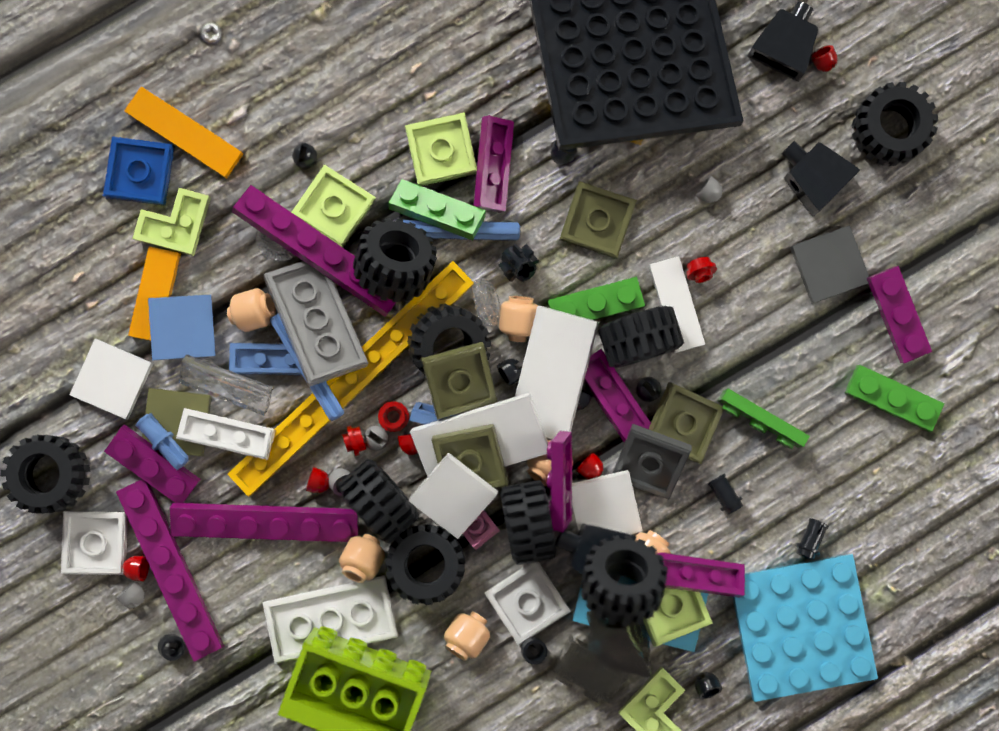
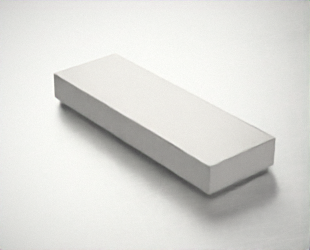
M680 257L650 264L649 269L660 306H671L674 308L684 340V344L679 349L674 350V354L705 345Z
M184 408L176 438L268 460L276 430Z

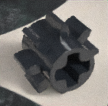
M514 244L502 253V262L498 266L510 282H513L516 278L524 282L533 277L536 272L535 264L539 263V260L527 244L522 249Z

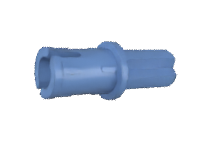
M152 413L146 414L136 423V427L153 444L152 449L154 451L159 450L175 469L182 468L189 461L188 455L173 440L174 434L167 432Z

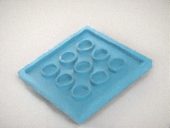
M853 554L745 573V596L733 597V603L752 700L754 702L878 679Z

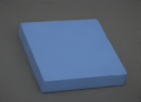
M211 295L148 298L152 361L216 356Z

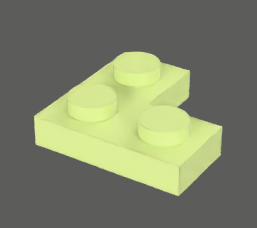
M179 188L171 217L141 209L132 239L194 256L211 197Z
M661 666L618 713L636 731H682L664 712L678 699L685 689Z

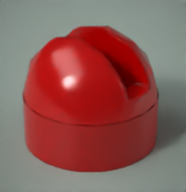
M832 45L822 47L811 55L814 66L822 72L831 71L838 62L837 53Z
M411 434L398 436L399 446L405 454L415 455L418 453Z
M592 452L576 471L583 477L592 479L600 477L604 468L600 458Z
M313 467L306 491L315 494L323 493L329 487V476L324 470Z
M132 556L128 558L123 564V573L130 580L145 581L149 572V563L146 557Z

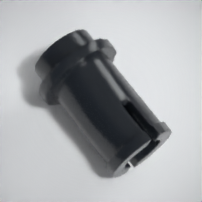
M725 473L707 483L722 505L721 511L725 510L726 514L730 515L743 507L741 502L743 498L737 496Z
M810 518L801 542L796 543L798 548L796 553L809 560H814L815 556H819L820 552L818 549L829 526L825 523L821 524L822 522Z

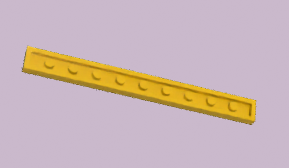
M454 261L427 285L420 296L414 297L362 346L368 361L367 367L326 381L342 409L410 346L407 343L408 336H412L413 333L410 328L412 323L416 325L419 322L417 317L421 313L425 315L428 313V308L432 306L439 308V304L452 306L474 285V282ZM312 393L275 428L276 431L268 460L247 455L227 474L248 497H251L331 421L315 395Z

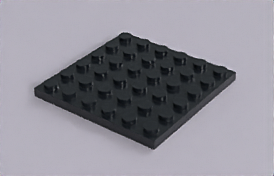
M529 0L559 151L742 125L744 120L716 0Z

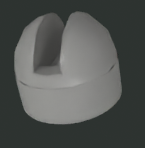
M709 176L698 189L696 196L707 203L716 202L722 196V185L712 176Z
M371 426L364 433V443L371 450H382L389 442L388 432L381 426ZM371 431L383 439L381 444H378L368 436Z
M344 468L335 469L329 475V486L339 496H342L338 483L350 474Z
M133 581L116 599L127 608H136L143 603L145 592L136 581Z

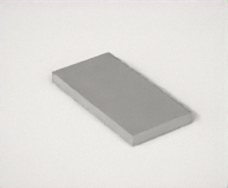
M304 261L264 274V280L309 387L368 366L366 356L332 280Z

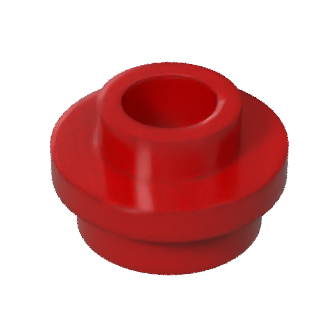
M700 257L687 264L688 271L686 275L688 280L703 283L713 278L717 267L715 263L711 262L710 257Z
M387 402L379 410L378 421L383 429L389 432H398L407 426L409 412L400 402ZM392 411H397L400 415L399 420L395 423H391L388 419V415Z
M351 425L347 426L348 433L342 434L347 452L354 451L355 456H359V452L366 450L360 427L351 428Z

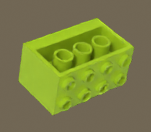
M324 626L320 628L314 627L303 643L277 715L319 731H411L431 675V671L426 669V665L416 660L406 662L398 659L394 652L387 649L374 650L367 647V643L358 638L351 637L349 640L337 636L338 633L331 628Z

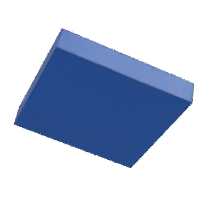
M112 136L103 197L166 206L174 146L167 143Z

